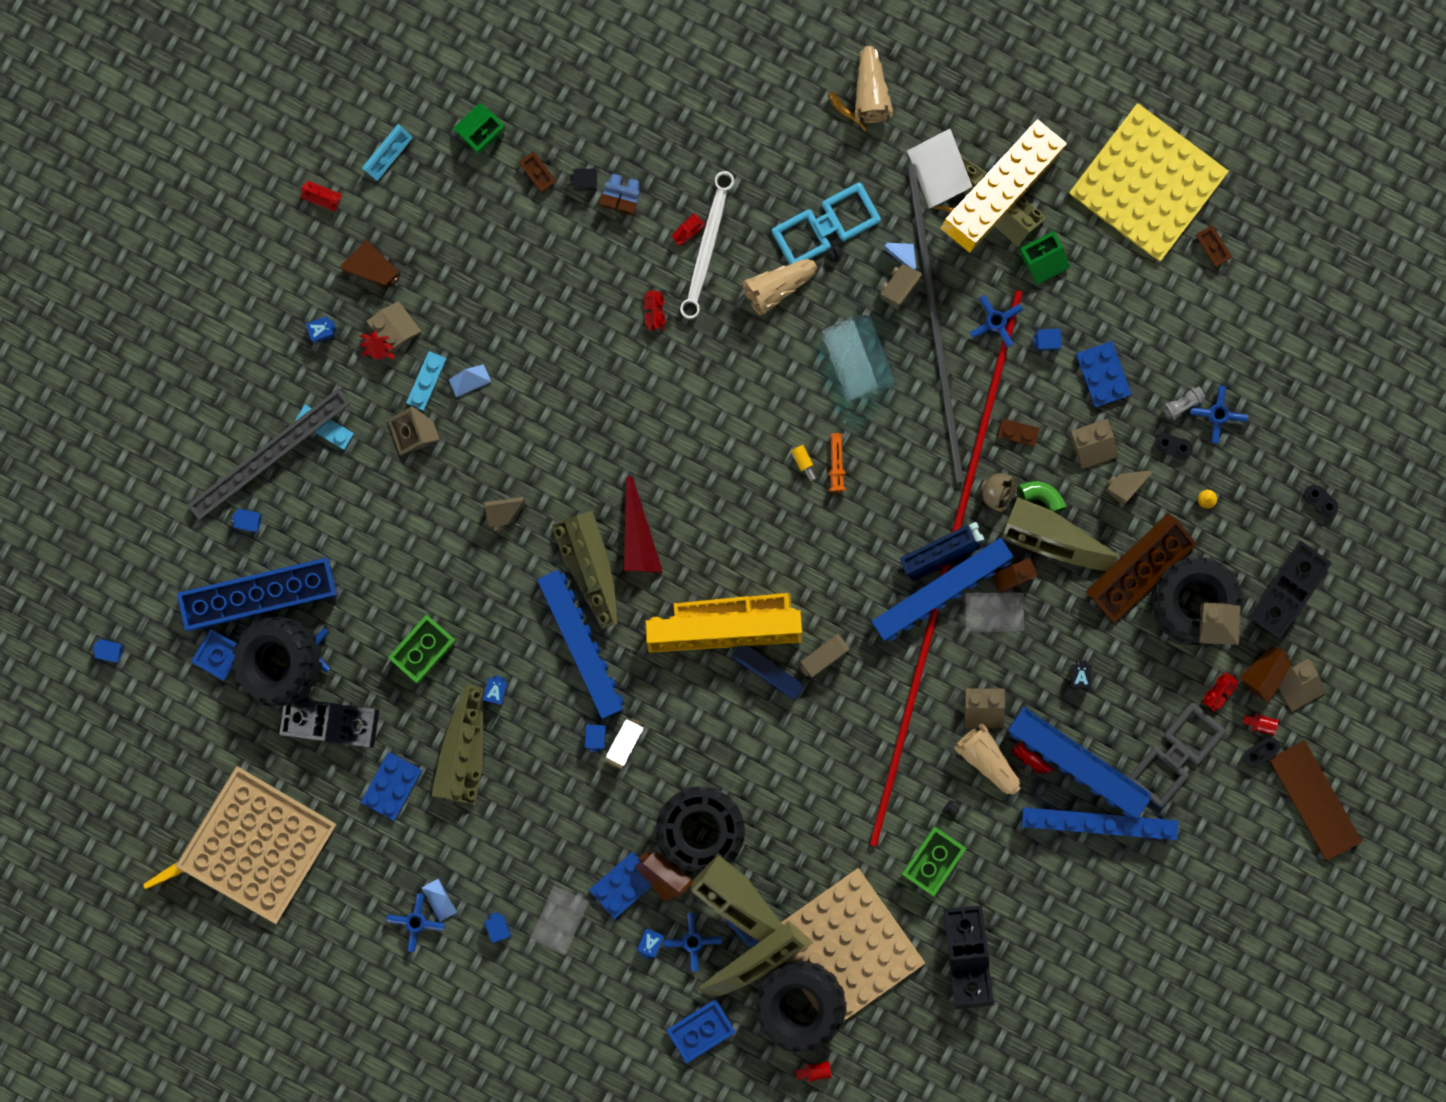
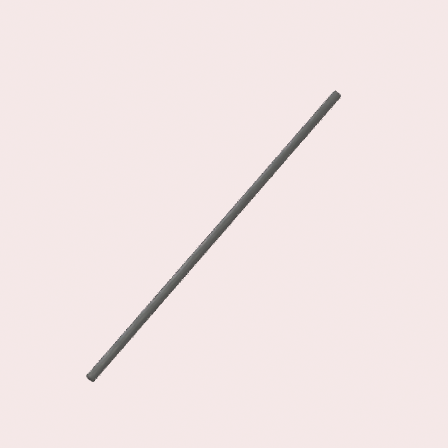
M909 164L907 169L956 483H963L964 479L915 164Z

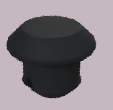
M833 245L826 251V256L829 261L838 262L843 257V251L839 246Z
M953 800L948 801L942 810L943 815L956 816L959 807L953 805Z

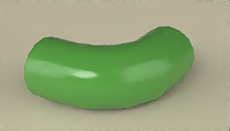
M1032 481L1017 486V493L1021 499L1041 501L1047 509L1057 514L1067 509L1064 499L1058 490L1048 483Z

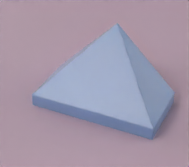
M887 243L884 249L896 260L916 270L913 244Z
M483 364L464 369L450 378L449 382L456 397L491 383V380Z
M439 879L422 887L440 922L457 913Z

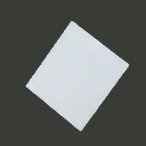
M951 129L907 151L912 164H915L916 175L929 209L972 188Z

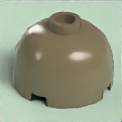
M996 473L989 477L988 480H984L981 491H983L982 496L985 504L995 511H1005L1007 507L1004 505L1007 501L1011 502L1015 493L1016 482L1013 480L1016 478L1008 474Z

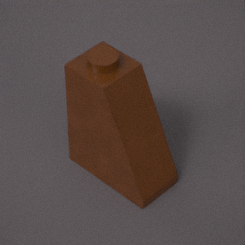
M367 240L340 266L341 270L347 274L386 288L390 285L394 286L399 281V276L401 275Z
M1028 558L991 577L999 594L1033 580L1038 575L1031 559Z
M1271 646L1239 678L1250 691L1268 703L1292 665L1287 659L1289 655L1282 648L1278 650Z
M656 851L643 853L638 858L639 862L634 866L664 901L681 895L693 882Z

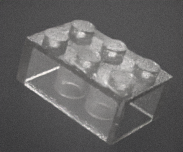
M965 593V633L1023 632V593Z
M554 885L530 939L566 955L590 901Z

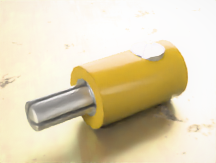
M804 445L791 450L800 471L805 470L809 480H815L816 477L811 469L814 465Z

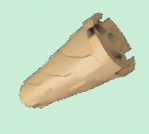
M866 46L860 51L855 119L860 122V117H862L864 123L882 122L887 120L888 114L890 118L893 116V108L890 96L888 95L887 85L884 81L882 63H880L878 51L873 46Z
M802 259L744 280L742 282L743 289L748 300L751 299L753 302L751 305L759 315H763L782 302V299L796 291V288L810 280L816 274L817 266L813 260Z
M980 724L978 725L979 731L973 728L957 743L959 746H955L954 749L985 777L989 778L1003 793L1014 795L1020 789V780L1009 766L986 726Z

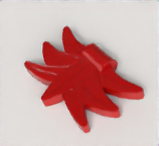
M375 331L371 333V336L368 334L360 335L361 338L366 340L360 344V347L367 348L362 353V356L371 355L373 359L381 360L385 357L395 358L388 351L393 347L385 342L389 336L378 338Z
M1021 742L1011 750V753L1023 760V764L1029 765L1038 774H1041V772L1047 774L1054 770V768L1042 760L1041 756L1036 752L1028 750Z

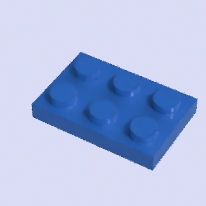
M1113 341L1076 353L1095 408L1132 395Z
M388 752L361 803L395 821L418 780L422 769Z
M634 852L630 853L589 889L614 919L652 887L634 867L639 862Z
M716 999L666 1030L686 1063L736 1033Z

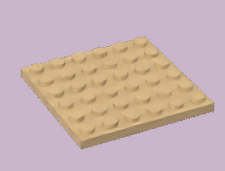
M236 765L175 866L277 924L335 828L336 823Z
M859 868L782 921L783 925L790 921L813 941L810 946L786 963L803 960L818 963L824 966L827 971L832 972L845 992L844 996L847 1002L845 1020L925 964ZM802 989L819 1013V1004L815 996L808 990Z

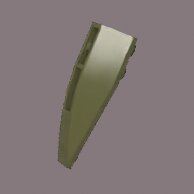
M961 156L972 184V188L964 191V194L967 196L986 176L987 172ZM1022 196L995 227L1019 247L1046 220V217Z
M1019 497L1015 501L1001 537L1005 541L1036 553L1101 571H1108L1118 558V554L1054 511Z
M589 511L553 524L552 528L563 560L601 629L617 624L616 600L610 564L593 512Z
M466 684L444 738L431 796L475 805L483 765V688Z
M719 855L692 882L691 891L735 926L760 942L783 925L749 879Z
M788 921L699 986V988L711 999L730 993L785 964L810 946L813 941Z

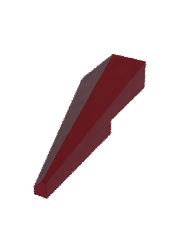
M626 476L624 571L662 573V567L634 479L631 476Z

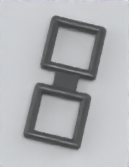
M1190 703L1164 734V738L1172 744L1170 749L1164 753L1158 747H1153L1128 778L1151 793L1136 779L1155 756L1177 773L1179 777L1161 799L1151 793L1150 802L1157 808L1162 809L1189 777V774L1181 768V765L1187 758L1196 765H1199L1226 734V730L1195 703ZM1193 712L1216 731L1215 735L1198 755L1173 736Z

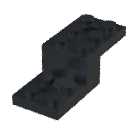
M1300 540L1247 617L1279 640L1313 594L1312 590L1332 562ZM1302 562H1306L1310 566V570L1307 573H1303L1300 570ZM1272 607L1279 609V617H1271L1270 609Z
M301 699L297 703L283 706L279 735L374 748L380 710ZM299 714H301L302 719L298 723L297 717ZM359 722H361L360 731L357 730V724Z
M982 905L943 909L955 1010L994 1006L989 970V951ZM962 923H968L970 927L968 929H962L960 925ZM970 985H974L978 989L974 992H971L967 989V987Z

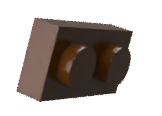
M534 151L519 161L520 166L541 193L557 183Z
M1213 225L1195 235L1215 268L1232 258Z
M1002 418L997 438L1035 447L1040 428Z

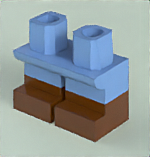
M612 174L609 182L605 184V189L599 202L600 207L614 211L618 209V212L635 216L640 196L638 191L639 181L629 178L627 187L620 186L622 176Z

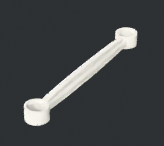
M727 171L719 172L715 177L717 191L699 248L688 299L680 307L681 314L686 319H695L700 313V307L697 302L714 249L726 195L734 186V178ZM726 175L730 177L732 183L726 188H721L718 185V178ZM687 303H694L697 306V312L693 316H688L683 311Z

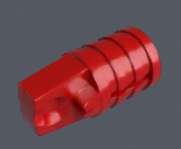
M693 213L692 216L679 226L671 237L681 246L705 226V223Z
M1255 713L1254 717L1244 715L1242 723L1251 725V730L1260 731L1275 736L1279 719L1275 720Z
M829 1061L805 1065L806 1069L796 1070L798 1080L808 1079V1082L832 1078Z

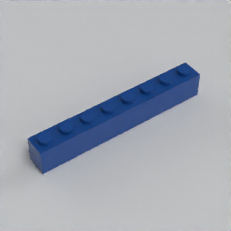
M999 538L878 616L871 623L883 641L887 639L890 642L899 636L897 632L904 629L906 632L915 626L913 622L920 618L923 621L931 615L930 611L934 608L938 611L946 606L947 603L945 601L951 597L955 600L963 595L962 590L968 587L971 590L979 584L978 580L982 577L988 579L993 576L996 568L1001 567L1003 569L1012 563L1010 559L1013 558V555L1002 538Z
M556 570L537 579L601 718L605 719L624 710L622 705H625L621 694L617 695L614 690L617 685L613 677L609 678L606 670H609L605 660H600L598 653L601 651L597 643H592L590 636L593 634L589 625L584 626L583 612L580 607L576 608L573 602L576 600L573 591H568L565 585L568 583L564 572L560 574L559 570Z
M1022 808L1021 827L1177 840L1179 821L1141 817L1136 819L1135 817L1129 818L1128 816Z

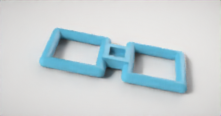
M856 183L824 200L822 207L826 212L825 215L816 219L813 212L808 209L772 228V234L789 264L802 259L810 260L830 249L831 245L826 236L835 231L841 241H846L881 221L878 212L861 183ZM858 192L872 218L845 232L831 205ZM808 219L822 245L795 259L781 232Z

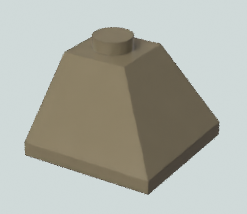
M410 407L388 419L400 455L426 447L440 440L434 422L414 407Z
M1152 472L1119 474L1117 478L1113 475L1106 483L1109 486L1106 491L1124 505Z
M524 498L484 502L489 528H494V531L505 530V526H509L525 506Z
M1217 603L1201 604L1199 643L1239 645L1240 606Z
M1309 658L1291 667L1278 687L1291 712L1325 693L1319 674Z

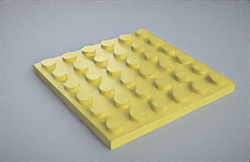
M1137 103L1071 189L1069 195L1160 262L1229 171Z

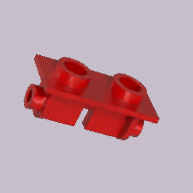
M307 180L306 184L302 186L300 198L335 212L343 194Z
M656 290L645 292V310L651 309V313H645L646 327H648L649 331L655 330V328L664 330L665 315L663 314L664 297L662 292Z
M1224 672L1223 675L1218 677L1212 689L1206 692L1201 702L1209 706L1214 712L1219 710L1227 700L1222 696L1223 693L1230 696L1237 688L1238 681L1234 676Z

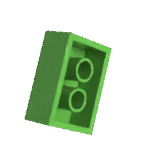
M426 614L388 658L419 684L457 640Z
M933 826L901 875L930 895L935 896L967 848Z

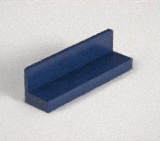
M966 525L901 557L900 561L906 575L912 581H916L981 549V546L976 541L971 527Z
M738 646L731 655L733 660L793 701H795L805 686L749 646Z

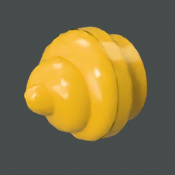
M1203 490L1198 495V503L1202 508L1210 509L1216 505L1217 495L1212 490Z

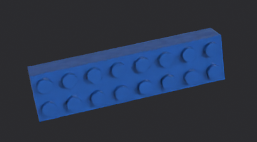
M323 558L179 592L177 596L185 631L190 632L338 597L330 559Z
M1023 706L1010 724L1008 731L1011 732V737L1017 741L1023 740L1027 743V748L1033 752L1039 751L1043 754L1042 758L1049 763L1053 761L1058 764L1059 770L1065 774L1069 772L1074 775L1075 781L1081 785L1085 783L1090 786L1091 792L1097 796L1103 795L1106 797V802L1113 807L1119 806L1122 808V812L1129 818L1135 817L1137 819L1149 803L1151 793Z

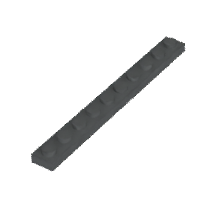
M340 388L336 389L188 504L189 508L198 520L203 519L351 404Z

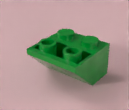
M481 103L475 106L452 128L478 156L506 131L505 125Z
M1055 231L1023 246L1019 250V254L1036 285L1070 268L1064 248Z

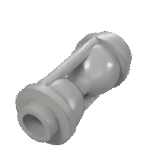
M1199 386L1197 388L1193 387L1181 399L1164 404L1165 409L1163 411L1168 419L1172 418L1175 421L1177 417L1181 416L1190 407L1202 405L1203 401L1206 400L1205 394Z

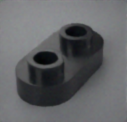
M1161 434L1154 441L1155 449L1158 452L1179 459L1189 457L1193 450L1192 444L1188 440L1169 434ZM1162 440H1166L1168 442V445L1166 447L1162 446ZM1181 445L1186 447L1185 452L1180 451Z
M1314 484L1305 489V500L1323 517H1332L1337 513V502L1322 487ZM1312 491H1317L1318 496L1313 497ZM1326 504H1330L1332 506L1331 511H1328L1326 509Z
M1272 737L1261 740L1245 751L1243 756L1245 764L1249 767H1257L1279 752V742ZM1268 743L1272 745V750L1270 751L1266 749ZM1251 754L1256 755L1255 761L1250 760Z

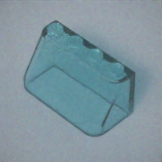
M868 315L848 318L821 331L823 342L829 350L830 360L835 366L836 376L841 382L843 394L848 402L894 386L895 379L874 323Z

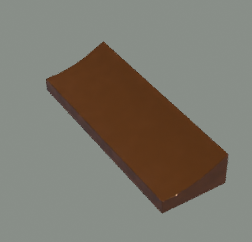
M1167 513L1085 593L1104 612L1110 621L1115 623L1157 583L1167 568L1180 561L1197 543L1180 522Z
M1305 740L1269 759L1326 861L1362 843L1360 836Z

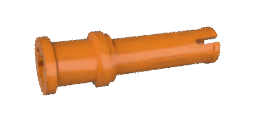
M833 433L830 434L831 470L829 476H831V487L829 492H845L844 476L846 472L843 469L842 434Z

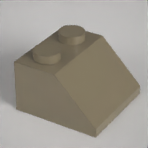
M904 264L900 268L896 266L891 273L893 278L889 283L885 281L879 289L882 292L880 298L897 310L908 298L922 276L920 272Z
M399 301L382 309L366 321L372 330L376 332L378 338L389 336L385 342L393 347L388 350L392 354L422 332Z
M1108 419L1084 426L1069 433L1081 469L1118 457L1114 435Z
M965 689V728H979L978 725L984 724L986 728H1003L1005 689Z

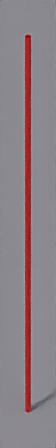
M1015 291L1011 308L1020 304L1023 292ZM1017 314L1007 321L1006 331L1010 338ZM1003 340L952 532L960 529L962 526L1008 351ZM952 563L942 568L940 576L950 571ZM936 608L931 610L869 844L877 847L939 613V610L937 611Z

